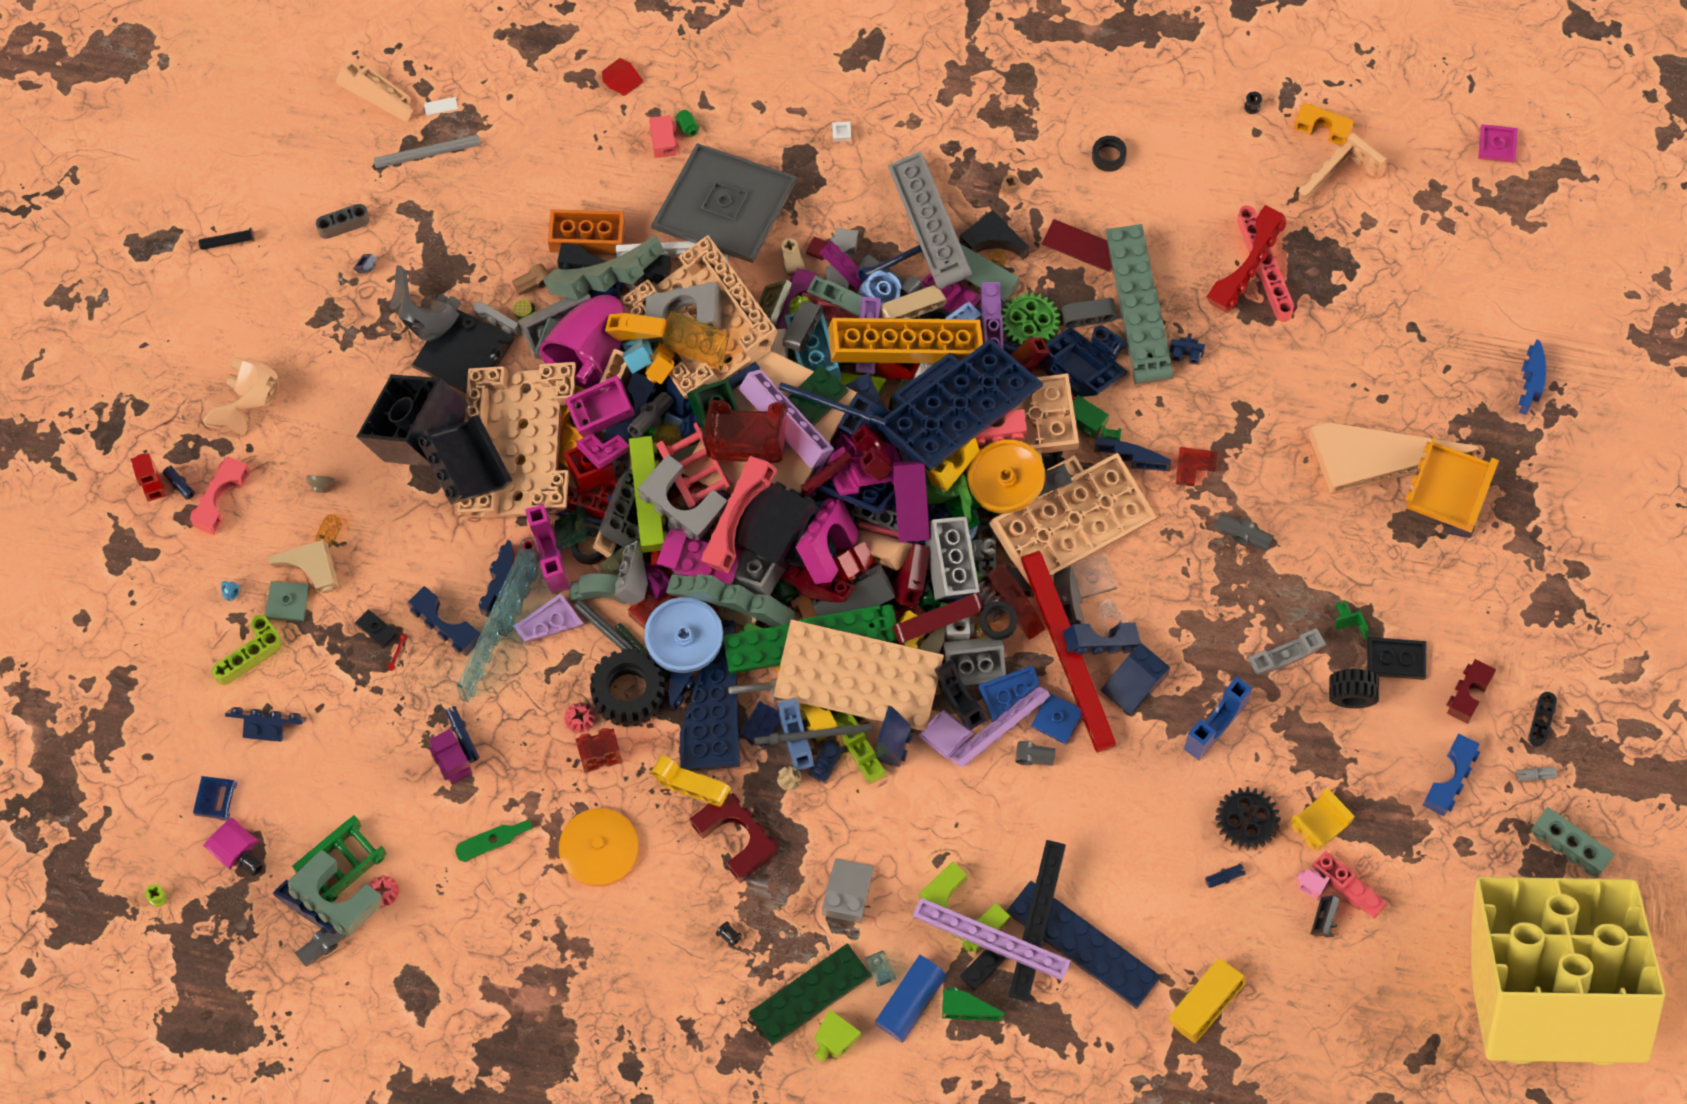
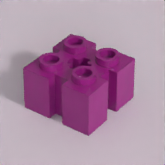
M451 729L429 739L431 743L429 750L436 765L438 764L445 781L449 779L453 785L473 774L470 764Z

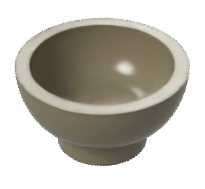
M306 475L307 483L311 486L312 492L326 493L327 488L331 487L334 482V478Z

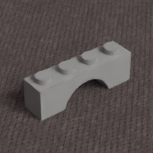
M836 228L835 235L832 234L831 241L846 256H855L858 244V231ZM831 264L829 267L826 266L825 278L849 290L850 283Z

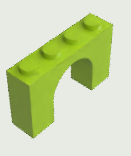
M952 861L919 893V900L923 898L949 909L947 902L950 896L967 881V874ZM995 903L975 921L1001 931L1010 922V915ZM959 938L962 941V946L968 952L972 951L975 955L983 948Z

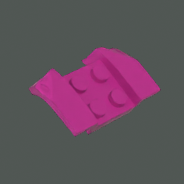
M884 442L892 466L893 462H902L896 447L893 444ZM844 446L830 455L829 462L836 460L845 452ZM861 455L851 457L853 462L840 470V474H835L831 477V480L841 496L859 493L860 486L892 482L895 487L894 471L892 469L887 476L879 481L863 471L859 460L863 456Z
M672 529L669 531L664 540L657 565L670 568L672 571H675V574L682 576L712 575L723 583L732 585L742 551L735 547L736 558L729 573L710 568L701 561L703 552L709 544L708 542L698 541L694 538L690 539L684 533V529Z

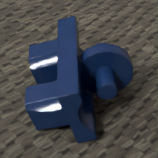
M1188 333L1187 338L1172 339L1170 346L1171 358L1173 361H1181L1182 355L1190 356L1189 362L1191 364H1199L1200 359L1203 358L1205 344H1199L1198 340L1191 339L1192 333Z

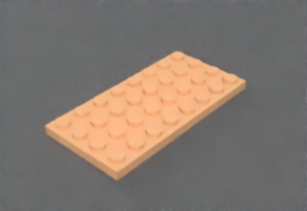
M790 620L773 696L787 700L797 698V701L800 703L882 722L889 705L911 725V728L925 731L927 730L938 682L935 669L942 665L944 655Z

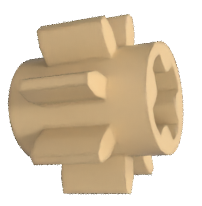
M784 767L778 772L780 775L777 777V782L783 790H796L800 786L799 782L802 776L797 768Z

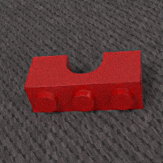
M138 454L136 457L131 458L136 480L142 486L147 501L166 497L161 475L150 454Z

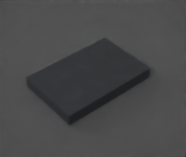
M1368 637L1366 670L1377 674L1379 677L1425 680L1426 641Z

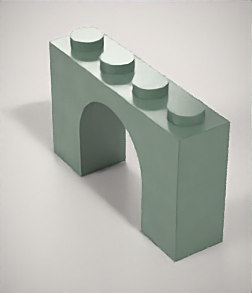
M320 850L288 881L289 893L294 899H300L307 909L318 913L324 922L332 924L338 933H343L349 937L382 905L381 894L368 884H365L353 897L345 902L331 903L324 900L319 895V890L338 870L337 861L325 851Z

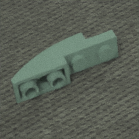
M814 276L807 290L809 294L859 317L862 296L827 279Z

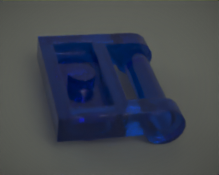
M201 776L193 810L194 816L228 821L230 817L229 808L237 782L229 779ZM221 787H226L221 811H216Z

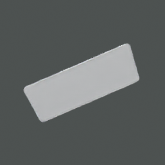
M456 97L424 103L426 115L458 109Z

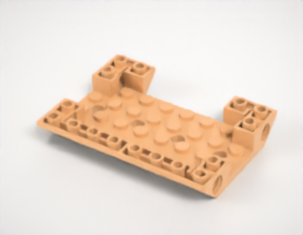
M709 235L678 256L684 265L655 286L647 279L620 299L626 313L645 316L646 296L668 292L680 286L683 289L689 286L703 285L708 282H716L723 291L721 330L703 333L696 324L697 314L692 315L693 311L697 310V305L693 304L679 308L671 318L669 342L683 361L673 367L668 375L685 399L688 398V392L727 378L729 379L737 374L738 370H743L770 352L778 332ZM716 333L712 339H708L711 334ZM733 357L729 363H725L728 358Z
M575 362L539 364V370L509 372L504 366L468 369L466 402L469 405L465 410L464 422H467L472 416L479 415L513 481L503 490L458 502V513L480 518L527 516L525 509L544 504L548 515H555L566 509L569 471H558L562 407L567 404L565 398L574 395ZM526 386H531V390L524 394L523 389ZM524 421H528V426L525 429H521V424ZM521 457H525V463L518 465V460ZM523 493V498L520 501H515L516 495Z

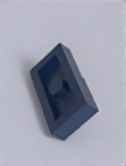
M826 740L808 775L826 783L844 748Z

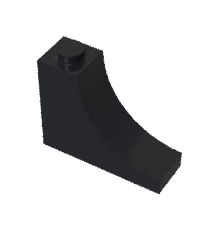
M993 210L964 231L959 237L960 244L975 253L994 248L1011 251L1022 259L1029 256V246Z

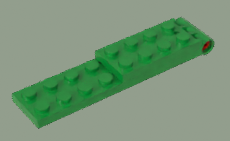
M878 605L799 619L800 622L899 644L892 628L893 625L897 624L893 605H883L881 607ZM790 624L724 635L723 641L729 674L780 666Z

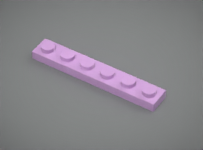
M1039 686L1035 687L960 747L950 757L952 763L959 767L968 765L971 759L983 753L992 742L999 740L1002 734L1014 728L1017 722L1029 716L1031 711L1037 706L1042 705L1050 697L1048 691Z

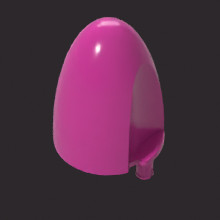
M599 295L584 301L571 310L541 343L539 352L544 363L575 362L576 386L587 389L599 384L613 350L620 351L623 341H618L605 332L609 314L625 313L621 301L612 295Z

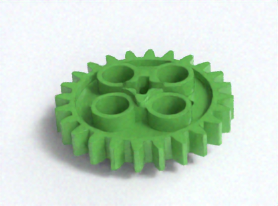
M1024 292V297L1022 298L1017 294L1016 300L1011 297L1010 303L1006 302L1005 308H1002L1001 311L1003 334H1007L1006 339L1012 338V343L1018 342L1019 346L1029 337H1042L1046 343L1050 341V338L1054 339L1055 333H1058V327L1060 326V314L1057 313V307L1053 308L1054 302L1047 303L1048 297L1041 299V294L1034 297V292L1031 293V296ZM1027 308H1034L1035 310L1030 311ZM1014 318H1019V319H1021V320H1020V321H1015V320H1013V319H1014ZM1044 320V321H1046L1047 323H1044V324H1043V323H1040L1039 321ZM1026 331H1031V332H1033V333H1032V334H1027V333H1025V332H1026Z

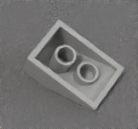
M835 858L824 898L822 916L862 924L874 866Z

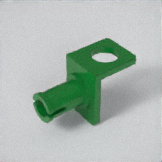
M1342 600L1343 605L1341 601L1337 602L1335 607L1340 617L1335 620V629L1339 630L1358 625L1363 638L1367 639L1368 627L1361 611L1351 613L1346 600Z

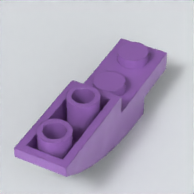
M981 282L983 344L992 339L1004 349L1000 282Z

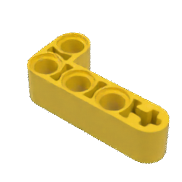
M660 755L651 771V774L665 788L719 807L722 806L731 790L727 784L719 780L680 768L671 758Z

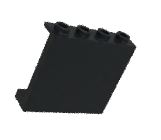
M479 415L472 416L467 422L431 432L427 428L417 437L419 445L451 505L503 490L513 481Z
M776 481L774 484L771 482L768 488L760 492L749 503L741 515L736 528L735 544L787 569L789 562L784 559L812 508L818 511L820 508L814 504L815 500L806 495L802 498L800 497L801 493L792 488L788 491L782 483Z

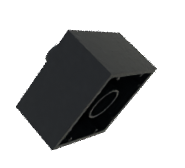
M391 374L356 437L384 462L431 467L419 445L417 437L427 428L431 432L457 425L469 404L442 378Z

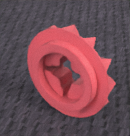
M581 701L576 704L572 703L566 709L564 715L566 726L574 732L589 730L594 725L596 719L594 709L589 704L582 703ZM576 711H578V713L585 714L583 715L584 723H582V721H580L579 719H574L577 717Z
M382 875L375 877L368 885L375 891L381 889L382 884H384L385 889H388V891L384 892L383 898L381 897L382 905L380 907L391 905L397 899L399 887L392 877Z

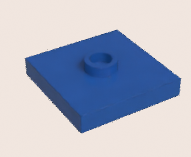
M1049 693L1050 697L1041 706L1031 724V728L1066 745L1081 718L1080 711L1082 710Z

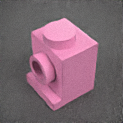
M1302 869L1296 879L1299 881L1296 888L1318 900L1330 878L1326 876L1323 879L1321 874L1314 870L1310 871L1307 869L1304 871Z

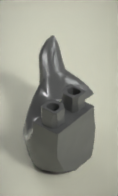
M397 265L395 289L389 308L393 310L399 309V319L421 340L433 341L438 339L451 328L460 315L456 310L461 303L453 296L448 298L440 294L436 301L430 300L422 308L417 306L409 295L406 270L403 266Z

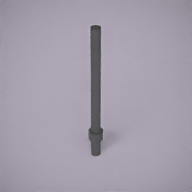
M872 723L779 735L778 733H771L770 736L754 737L755 745L770 743L771 745H778L779 742L873 731Z

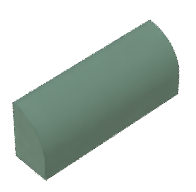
M961 245L973 274L964 280L980 289L981 282H1000L1001 301L1006 302L1019 286V277Z

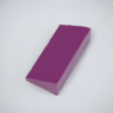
M651 562L644 563L648 581L647 590L655 599H659L666 594L670 579L659 567L652 566Z

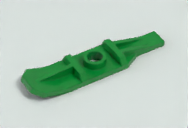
M528 819L513 826L501 825L457 844L455 852L458 860L467 862L477 856L509 844L515 836L532 829V826ZM496 837L498 840L496 843H491L490 839Z

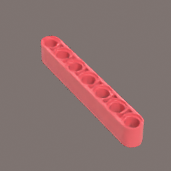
M1245 205L1239 210L1237 224L1250 253L1256 238L1255 219L1257 214L1253 207ZM1269 248L1267 257L1264 260L1268 265L1260 263L1257 267V273L1275 317L1281 322H1287L1291 319L1294 304L1272 250Z

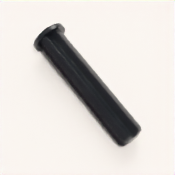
M249 227V230L199 239L198 243L200 249L203 250L250 240L255 242L252 227Z

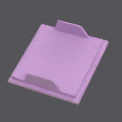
M943 710L928 723L927 730L922 731L918 736L948 760L973 735V732Z

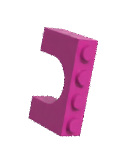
M830 498L823 502L820 510L816 513L796 546L815 584L832 582L838 572V568L828 549L827 534H830L837 549L853 547L860 536L843 500L839 498Z
M544 504L525 509L529 526L541 555L540 565L544 579L551 593L555 594L570 589L552 522Z

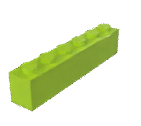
M652 436L630 438L629 446L642 553L661 551L667 536V531L663 532L662 525H666L665 514L661 516L654 510L655 506L651 503L646 504L639 498L638 491L641 484L659 465V461L654 459V454H658L656 442H652Z

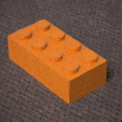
M550 209L548 233L550 252L559 253L561 243L580 245L588 253L616 254V245H624V211Z

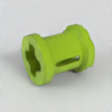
M153 884L146 888L145 895L152 906L160 907L165 904L167 895L161 886Z

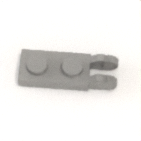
M480 301L474 303L473 310L479 318L487 319L490 324L494 326L499 325L504 332L514 334L517 337L521 333L517 322Z

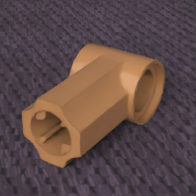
M536 264L530 268L528 273L512 280V284L519 295L536 287L544 288L546 285L543 278L548 275V272L543 264Z

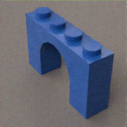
M1236 677L1225 689L1221 702L1207 721L1204 722L1200 719L1188 733L1184 750L1200 761L1246 707L1252 687L1239 677Z

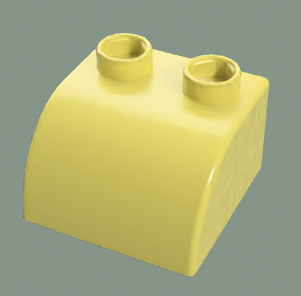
M1477 878L1472 910L1471 967L1474 997L1486 1058L1491 1061H1509L1515 1064H1528L1531 1062H1590L1595 1065L1606 1066L1615 1063H1647L1650 1060L1665 999V990L1638 883L1632 879Z

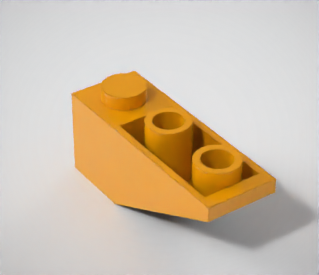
M628 313L609 314L605 332L618 341L663 337L667 320Z

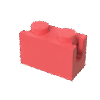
M671 115L649 118L654 157L675 156V148H679L678 138L673 135L676 132L675 122H671Z

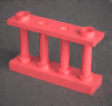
M697 423L693 424L697 432L671 446H666L663 441L656 444L664 459L667 455L673 456L676 451L701 439L705 448L679 461V463L685 468L707 455L714 464L688 478L686 476L682 478L680 475L675 481L690 510L697 507L696 504L699 503V500L705 498L712 489L718 491L726 486L730 494L733 492L730 487L733 485L731 478L728 474L724 475L705 439L707 436L702 427L699 428ZM718 471L722 480L696 494L690 493L688 488L691 487V484Z

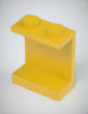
M1327 787L1320 797L1298 816L1296 814L1292 816L1290 823L1292 829L1305 838L1304 841L1308 847L1319 851L1353 822L1355 816Z

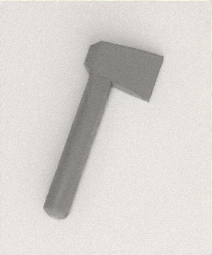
M777 678L772 679L770 682L731 686L728 688L729 694L771 690L774 701L785 700L773 696Z

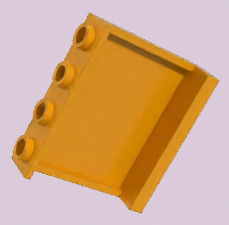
M1433 436L1432 441H1427L1423 452L1427 453L1425 459L1421 457L1417 467L1420 469L1419 475L1414 474L1411 482L1414 488L1412 491L1408 490L1405 501H1408L1406 509L1472 532L1499 460L1491 458L1490 462L1438 444L1435 442L1436 437Z

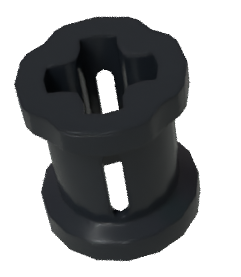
M1256 91L1249 92L1246 96L1247 101L1244 109L1249 114H1257L1260 111L1262 95Z
M247 850L239 858L238 864L245 866L250 871V874L255 876L263 869L265 862L259 861L252 855L253 852L251 850Z
M728 921L723 923L716 932V936H721L730 948L735 946L742 937V934L740 932L737 933Z

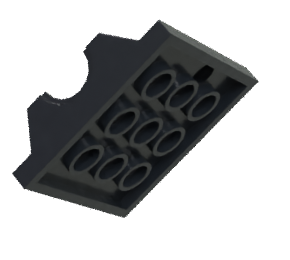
M457 309L456 311L460 315L451 328L438 339L427 341L412 363V367L431 377L442 378L448 385L467 394L468 369L497 367L515 339L513 335Z

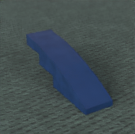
M1096 437L1094 452L1113 453V455L1118 453L1122 461L1132 462V469L1170 470L1171 460L1152 450L1119 440Z
M286 879L273 892L275 897L305 919L333 935L337 932L332 924L324 922L318 913L314 910L310 911L300 899H294L290 895L289 880Z

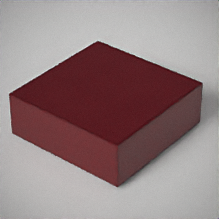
M814 236L806 249V254L823 261L824 257L819 252L829 242Z

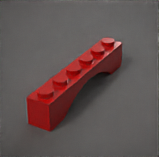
M1264 205L1255 219L1256 238L1248 258L1234 273L1216 281L1206 296L1211 305L1227 313L1236 306L1238 297L1241 293L1245 292L1250 278L1256 275L1257 267L1260 263L1264 262L1269 248L1275 245L1278 234L1286 227L1287 220L1284 214L1267 205Z

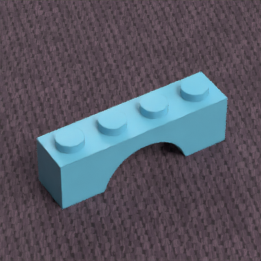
M649 339L626 340L622 342V346L625 349L623 359L632 374L652 363L653 350Z

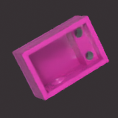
M617 375L565 398L578 433L583 438L590 433H597L635 416L624 385Z

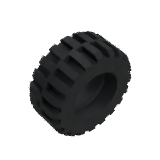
M622 649L621 653L613 651L610 657L604 656L601 659V665L599 663L596 664L594 667L595 673H592L590 678V691L593 704H595L597 712L602 714V718L606 721L610 719L614 725L622 723L623 727H629V724L634 723L635 727L640 725V721L644 720L645 723L650 721V715H657L659 712L658 707L661 708L663 706V698L666 695L665 681L661 667H658V664L652 658L650 659L649 654L643 652L641 655L639 650L633 649L632 652ZM636 675L646 682L644 693L635 700L620 701L610 694L611 684L620 676Z

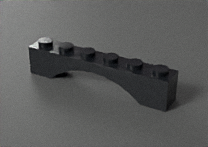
M561 243L557 260L559 269H579L606 262V260L591 255L580 245ZM660 255L643 270L644 275L636 282L642 283L649 279L651 283L658 284L667 278L672 267L670 256Z

